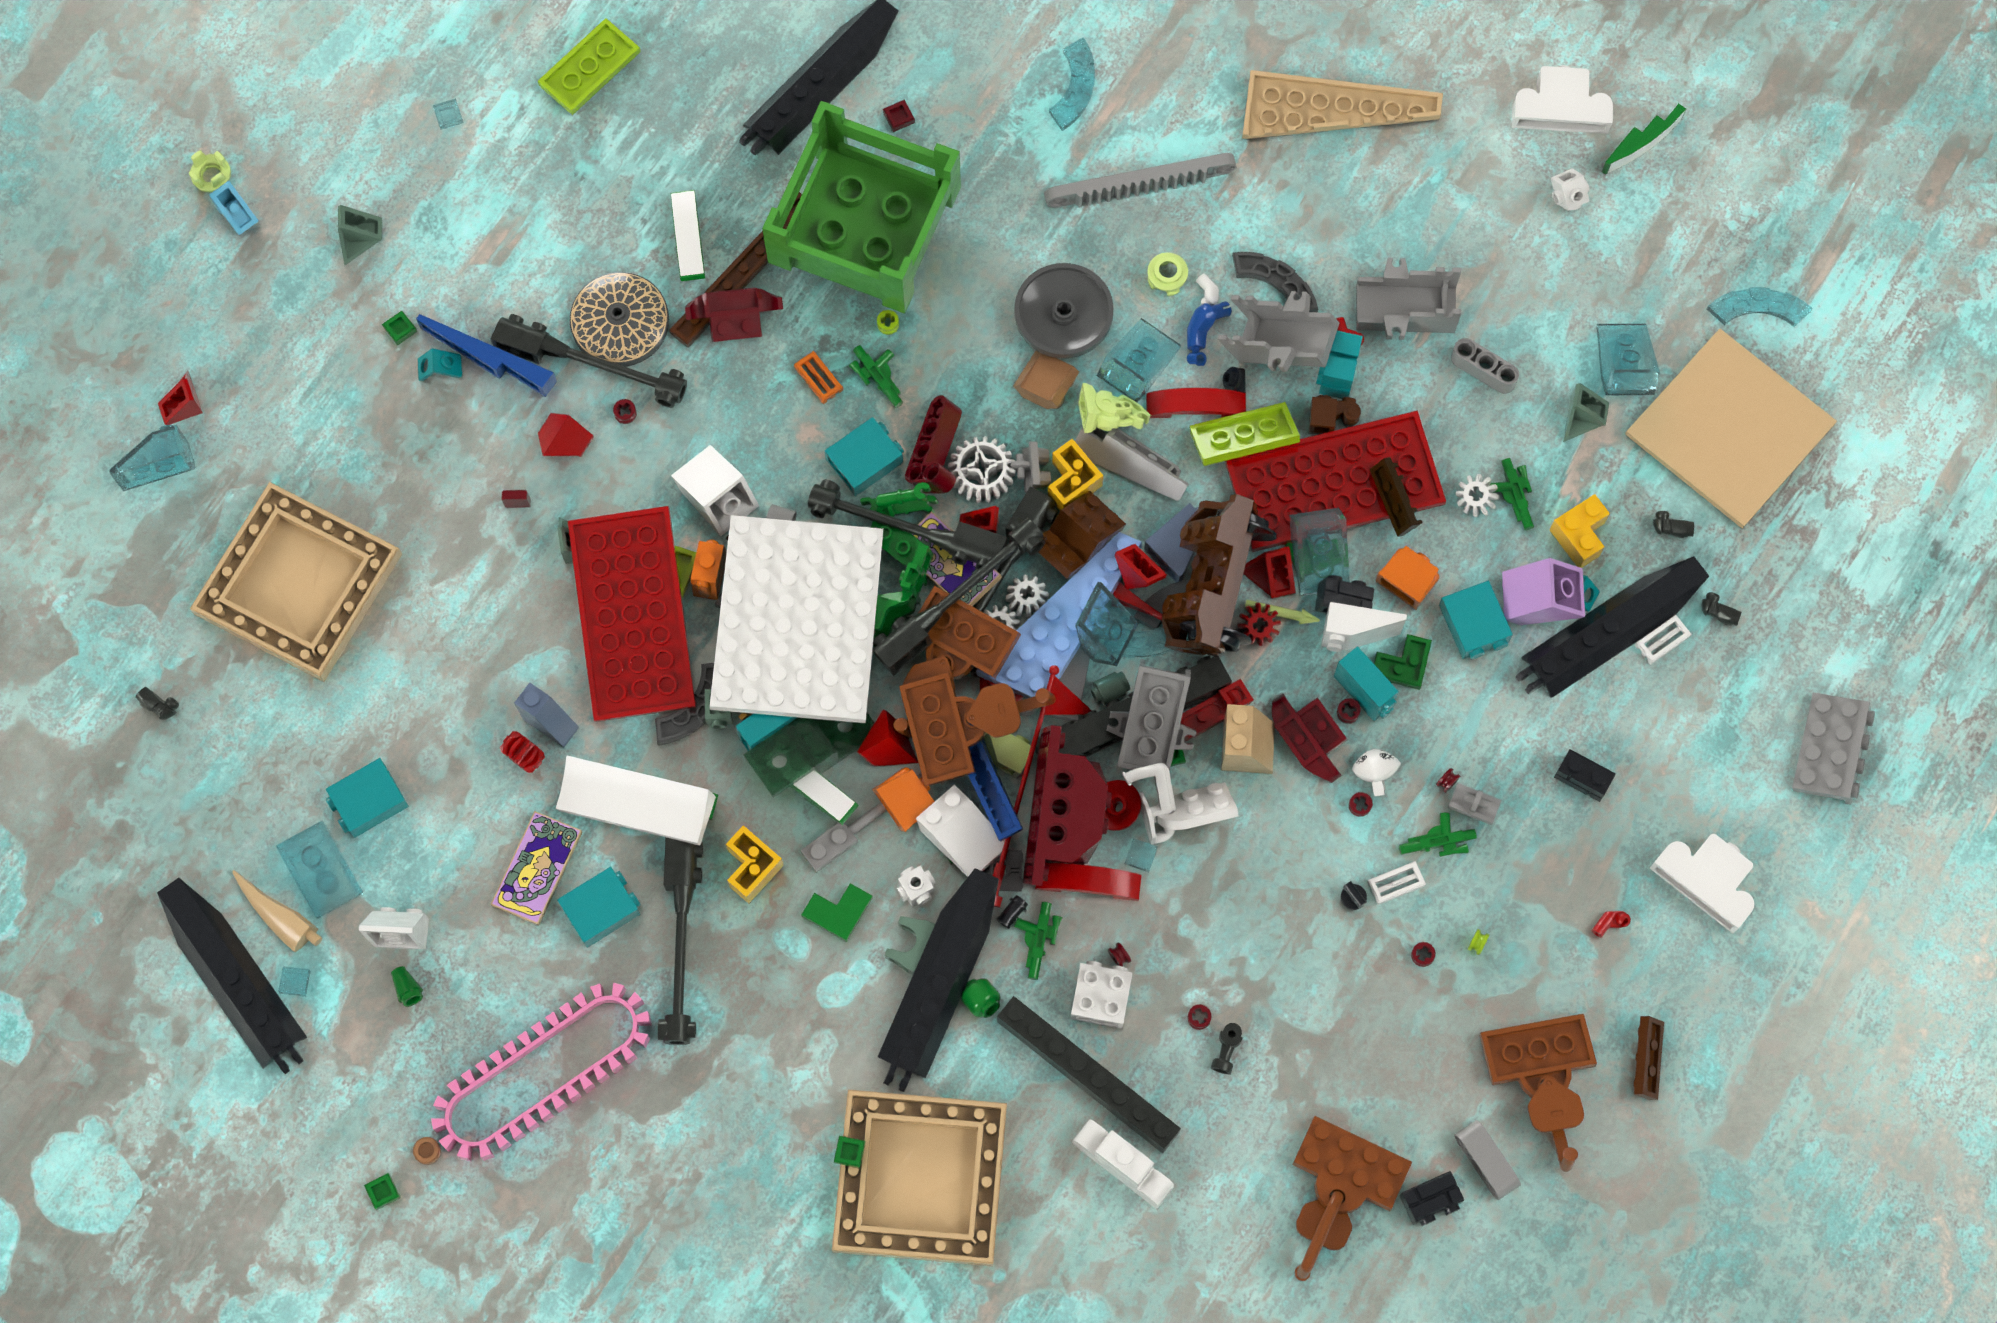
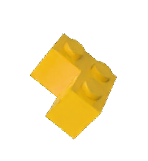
M1073 439L1052 453V464L1062 476L1048 486V496L1056 502V507L1060 511L1087 492L1091 491L1094 493L1103 486V474Z
M1594 494L1553 521L1550 532L1577 567L1583 568L1600 557L1605 546L1593 531L1605 524L1610 513L1596 494Z
M743 825L726 843L728 852L742 863L727 881L729 887L749 904L780 871L784 864L780 856Z

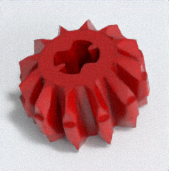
M1259 602L1255 603V611L1250 606H1246L1245 609L1249 615L1246 616L1240 613L1239 617L1245 620V623H1238L1237 627L1241 629L1246 628L1242 633L1247 636L1250 635L1252 644L1255 642L1256 637L1259 646H1263V637L1269 643L1273 642L1269 634L1272 632L1275 635H1279V631L1274 629L1273 626L1281 625V621L1272 620L1278 615V612L1274 610L1268 614L1270 610V605L1268 604L1261 611ZM1261 617L1260 620L1265 621V625H1262L1261 630L1257 631L1258 628L1253 627V623H1256L1257 618Z
M512 731L509 736L507 735L500 746L501 752L527 773H533L536 768L538 769L545 758L544 752L517 731Z

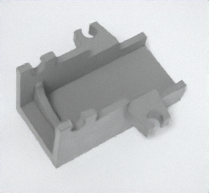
M1388 258L1383 277H1358L1356 284V330L1385 331L1386 339L1391 340L1393 337L1392 331L1400 333L1399 340H1404L1406 332L1455 333L1461 316V309H1456V286L1461 274V268H1452V271L1447 272L1444 267H1436L1435 271L1410 270L1408 273L1405 258H1400L1399 267H1394L1392 265L1393 258Z
M1291 291L1284 306L1276 301H1257L1254 296H1246L1245 300L1241 299L1239 295L1231 296L1230 300L1248 318L1242 337L1234 335L1232 339H1229L1227 335H1219L1218 340L1240 363L1268 364L1267 367L1271 371H1277L1276 367L1279 365L1278 368L1282 372H1287L1290 365L1326 367L1339 322L1331 313L1309 312L1311 296L1307 292H1302V297L1300 298L1296 291Z
M1140 659L1129 712L1110 711L1109 718H1116L1118 725L1111 726L1108 724L1106 731L1123 738L1117 767L1133 770L1163 763L1167 765L1170 771L1174 749L1192 750L1194 743H1187L1184 738L1186 735L1196 736V730L1181 724L1191 679V670L1186 669L1185 674L1145 666L1146 660Z

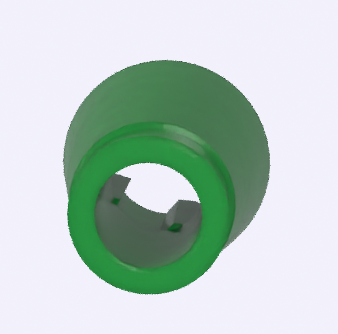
M405 966L395 968L391 972L398 1001L403 1003L405 1007H410L420 1002L423 998V989L406 970Z

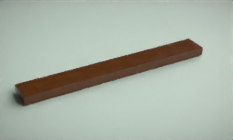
M800 192L798 193V196L792 206V209L787 217L783 229H787V226L802 196ZM763 231L704 293L744 289L768 263ZM685 313L669 329V332L689 348L710 325L709 317L686 320Z

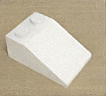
M1330 602L1325 618L1321 646L1327 647L1328 650L1333 652H1340L1398 636L1401 634L1407 615Z
M955 785L916 818L920 831L967 877L974 868L984 871L1001 856L1005 840L1001 842L998 840L988 819Z
M382 907L380 911H372L359 925V931L374 947L426 949L429 918L419 909H406V912H396L394 908Z

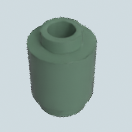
M1121 671L1119 673L1113 672L1094 681V688L1090 690L1097 703L1101 702L1103 705H1106L1126 695V692L1131 688L1125 674Z

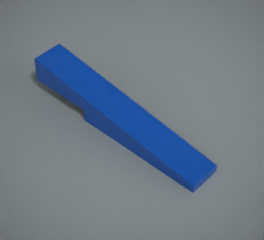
M421 314L416 318L422 330L499 379L507 372L545 397L557 383L555 374L552 371Z
M982 739L978 744L970 747L976 773L968 776L998 840L1001 842L1022 831L1023 827Z

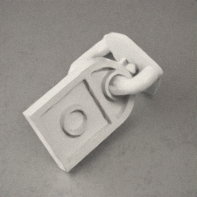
M1163 763L1136 768L1126 773L1122 772L1129 786L1134 781L1154 776L1158 804L1149 807L1144 793L1139 792L1142 803L1141 813L1150 845L1169 840L1175 830L1189 829L1239 816L1237 806L1225 782L1213 783L1199 789H1188L1183 793L1173 795L1169 769ZM1158 822L1160 826L1164 827V830L1155 832L1154 823Z

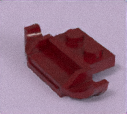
M755 287L707 292L696 297L685 306L686 320L709 317L712 342L762 337L759 312L782 310L783 301L782 297Z
M1284 693L1272 701L1274 727L1301 765L1312 774L1331 783L1341 777V773L1334 766L1328 754L1348 739L1317 697L1298 712L1292 707Z

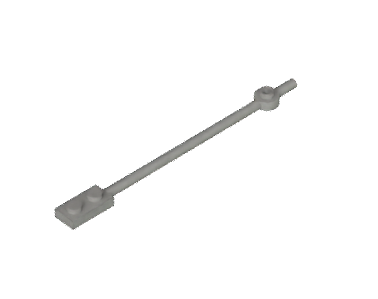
M1037 709L1020 713V716H1031ZM920 773L917 777L921 778L922 774ZM880 802L848 827L845 823L843 825L837 823L800 851L817 873L858 843L854 834L887 810Z

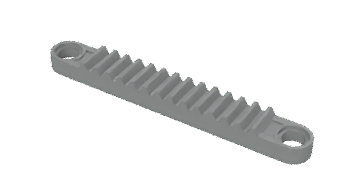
M1222 153L1058 185L1047 189L1044 192L1046 205L1051 208L1077 204L1080 208L1083 202L1091 206L1093 200L1101 204L1103 198L1110 202L1113 196L1120 200L1121 195H1124L1126 198L1130 197V193L1139 196L1140 191L1147 195L1149 189L1157 193L1159 187L1167 191L1169 185L1177 189L1178 184L1186 187L1187 182H1191L1192 185H1196L1197 180L1205 183L1206 178L1229 174L1237 166L1232 153Z

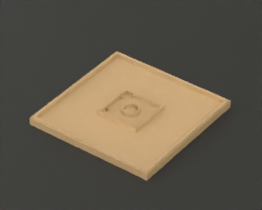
M1719 329L1633 423L1625 435L1743 529L1832 429L1837 420L1722 329Z

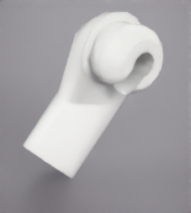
M1203 273L1196 280L1205 291V297L1201 299V304L1216 305L1219 300V289Z

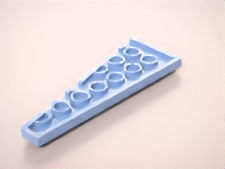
M1119 532L1016 630L1021 636L996 679L979 669L976 670L977 676L995 684H1007L1015 694H1019L1026 699L1035 697L1038 689L1047 688L1050 677L1049 668L1052 665L1058 666L1059 673L1055 676L1060 680L1122 580L1115 552L1133 544H1136L1141 549L1142 542Z

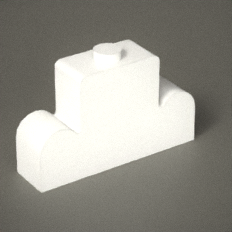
M1566 65L1558 67L1542 66L1537 78V92L1530 88L1521 89L1517 93L1512 107L1511 128L1608 134L1613 123V102L1610 96L1605 93H1596L1592 97L1589 96V70L1570 68Z
M1711 834L1694 856H1691L1690 848L1685 843L1679 841L1672 842L1650 867L1652 871L1731 933L1739 929L1754 909L1753 897L1745 891H1736L1738 885L1753 868V863L1740 854L1741 851L1736 845L1730 842L1726 843L1716 834Z
M1091 1119L1087 1121L1073 1139V1145L1156 1209L1159 1208L1174 1188V1184L1165 1175L1153 1168L1155 1163L1113 1130L1108 1133Z

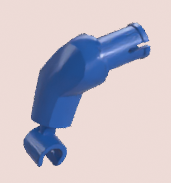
M1227 301L1212 306L1204 303L1194 311L1187 327V349L1192 351L1187 355V362L1189 364H1196L1197 366H1204L1206 364V355L1199 351L1206 348L1207 332L1213 326L1215 320L1231 315V307L1223 309V307L1230 305Z

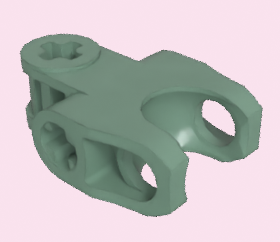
M900 916L899 926L915 935L916 944L911 950L906 952L887 948L884 956L907 973L913 975L935 923Z

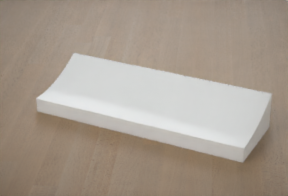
M567 756L556 809L561 812L700 846L716 796L708 789Z

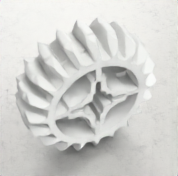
M975 436L972 444L965 440L964 448L961 446L956 447L957 454H951L950 457L953 462L948 463V469L956 476L953 488H959L958 494L960 496L967 492L966 499L968 501L973 496H976L977 503H980L981 497H985L986 502L989 503L991 495L999 499V491L1003 493L1008 492L1006 485L1012 486L1013 479L1011 477L1015 476L1016 470L1009 467L1010 463L1015 460L1010 459L1012 457L1011 451L1004 452L1006 449L1004 443L997 447L996 439L988 443L987 437L984 436L983 442H978V438ZM983 454L990 455L995 459H987ZM975 455V461L962 468L965 461ZM979 461L981 462V466L985 470V478H983L982 472L980 471V469H978ZM1002 471L999 478L993 483L989 484V478L993 475H997V472ZM968 480H977L980 485L973 484Z

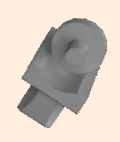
M1030 441L1029 447L1022 449V454H1016V461L1010 463L1009 467L1016 470L1018 479H1024L1025 493L1030 486L1036 489L1044 488L1051 484V473L1049 471H1039V465H1046L1049 462V450L1039 448L1037 442Z
M1458 783L1448 808L1492 825L1502 800L1487 795L1483 791H1477Z

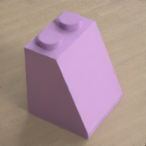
M1548 558L1502 572L1503 612L1508 622L1528 625L1585 617L1583 568Z

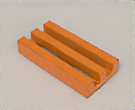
M814 351L794 364L796 371L823 404L829 398L835 397L836 393L843 391L842 385ZM811 359L832 383L834 388L831 389L809 362ZM803 365L806 366V368L810 371V373L826 391L825 394L822 393V391L818 388L815 382L803 369Z

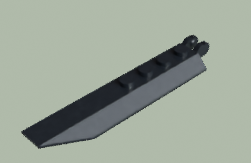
M875 0L841 26L743 124L745 128L749 129L741 136L739 143L745 146L758 136L759 139L750 149L753 155H758L767 145H770L776 154L779 155L811 123L820 102L823 101L830 104L877 56L899 10L886 0Z
M1693 556L1642 577L1586 614L1585 617L1575 621L1522 656V660L1530 666L1518 673L1515 678L1520 682L1532 673H1535L1538 680L1527 686L1525 689L1527 694L1534 692L1544 685L1549 696L1553 698L1675 616L1708 579V573Z
M974 868L941 910L877 1056L891 1063L883 1084L889 1086L893 1081L897 1066L906 1070L904 1077L899 1083L898 1090L902 1092L905 1091L912 1073L926 1078L989 934L999 878Z
M177 878L158 891V897L178 946L262 1068L264 1069L273 1059L284 1074L290 1071L289 1066L280 1056L287 1050L295 1062L298 1064L302 1063L304 1060L294 1045L296 1042L306 1039V1034L222 913L180 878Z

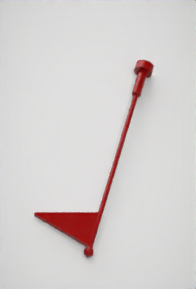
M1052 665L1049 668L1050 677L1046 688L1055 695L1056 701L1052 705L1041 707L1014 806L1016 814L1019 811L1044 715H1085L1092 711L1055 676L1059 673V668L1056 665ZM1011 836L1005 839L999 864L996 863L993 873L994 877L999 878L994 907L998 908L1001 907L1003 899L998 894L1006 868L1004 862Z

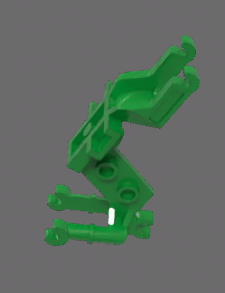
M922 482L918 483L913 489H898L894 492L879 494L874 499L870 497L861 498L860 503L862 506L871 505L870 510L895 518V515L898 514L908 515L918 511H924L927 514L931 511L934 513L933 507L929 504H938V500L933 495L926 496L922 493L923 491H931V487L927 483ZM873 521L871 528L883 529L882 549L903 566H906V570H902L899 578V583L903 590L877 596L874 640L882 633L889 636L893 630L892 625L898 618H905L915 612L916 604L921 602L919 597L923 585L927 586L928 583L926 574L934 554L928 545L922 543L911 533Z

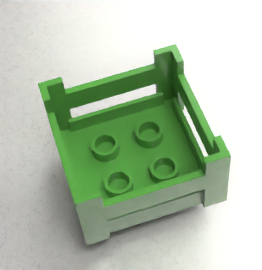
M821 101L811 121L812 133L777 208H771L762 228L768 263L789 271L795 267L881 299L883 306L905 314L915 293L914 277L946 206L949 208L953 207L961 189L960 151L936 143L934 151L845 119L843 108ZM847 137L935 169V176L848 145ZM816 156V159H818V161L814 167V170L792 215V218L787 226V229H783L787 217L792 209V206L798 196V193Z

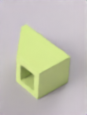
M986 733L984 738L995 767L1014 778L1019 776L1027 762L1031 747L1029 745L1030 741L1020 735L1015 737L1010 734L995 738Z

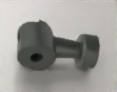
M1229 1023L1220 1032L1219 1040L1222 1043L1219 1058L1213 1059L1212 1070L1231 1075L1233 1064L1229 1061L1234 1049L1240 1045L1243 1039L1241 1037L1242 1030L1238 1024Z

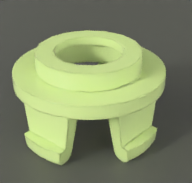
M199 150L191 156L193 165L189 176L195 187L199 190L213 192L230 180V166L220 152L216 151L214 154L205 155ZM216 168L220 171L211 179V182L204 181L203 174L207 169Z
M1161 253L1155 256L1148 265L1149 286L1152 290L1157 288L1166 291L1167 296L1178 294L1180 287L1184 285L1188 277V267L1184 259L1174 253ZM1172 263L1177 267V273L1173 277L1167 278L1160 274L1159 267Z

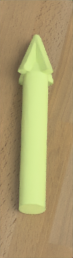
M1246 599L1245 607L1250 606L1255 611L1256 601ZM1259 602L1260 605H1261V611H1262L1263 607H1264L1266 604ZM1270 605L1268 612L1269 614L1276 610L1278 612L1277 617L1299 621V624L1320 621L1319 618L1303 608L1302 611Z

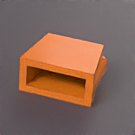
M710 539L706 542L699 541L691 574L692 592L695 597L717 600L719 597L725 571L727 550L724 545H720L716 540Z
M1405 546L1395 552L1385 567L1378 573L1375 581L1417 610L1421 602L1438 582L1439 569L1430 563L1427 556L1419 552L1416 553Z
M908 767L902 768L880 785L872 788L896 825L904 832L917 822L916 818L935 802L928 793L931 790L930 787L924 786L923 778H918L915 772Z

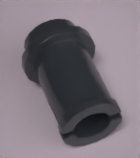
M1018 895L1009 899L1011 902L999 917L996 918L1007 929L1011 928L1010 926L1022 912L1027 911L1026 907L1028 904Z

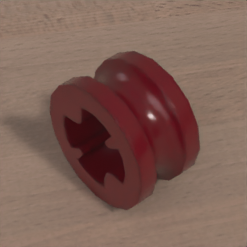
M621 399L613 407L614 416L619 423H632L637 416L635 405L631 400ZM629 407L630 414L625 413L621 416L620 409L625 410Z
M1351 698L1342 700L1337 708L1339 720L1346 724L1355 722L1361 712L1359 703ZM1345 706L1355 709L1352 716L1349 717L1347 713L1342 712Z
M1452 768L1436 783L1438 787L1442 786L1444 788L1443 792L1445 793L1461 777L1459 774L1455 775Z
M1364 792L1354 794L1348 804L1349 810L1358 817L1367 815L1373 806L1371 797ZM1364 799V805L1367 806V809L1357 810V804L1354 803V800Z
M1119 942L1115 944L1116 947L1114 949L1109 948L1107 950L1117 966L1123 967L1125 962L1128 964L1131 962L1130 956Z
M1420 942L1412 950V961L1421 967L1429 966L1433 962L1436 952L1434 947L1428 942ZM1426 948L1428 949L1427 954L1430 953L1431 957L1421 961L1418 959L1420 955L1416 956V951Z
M1202 1004L1193 1006L1187 1016L1188 1023L1196 1030L1207 1028L1212 1018L1210 1009ZM1196 1011H1200L1202 1015L1206 1014L1207 1019L1204 1018V1023L1199 1024L1198 1020H1193L1192 1016L1196 1015Z

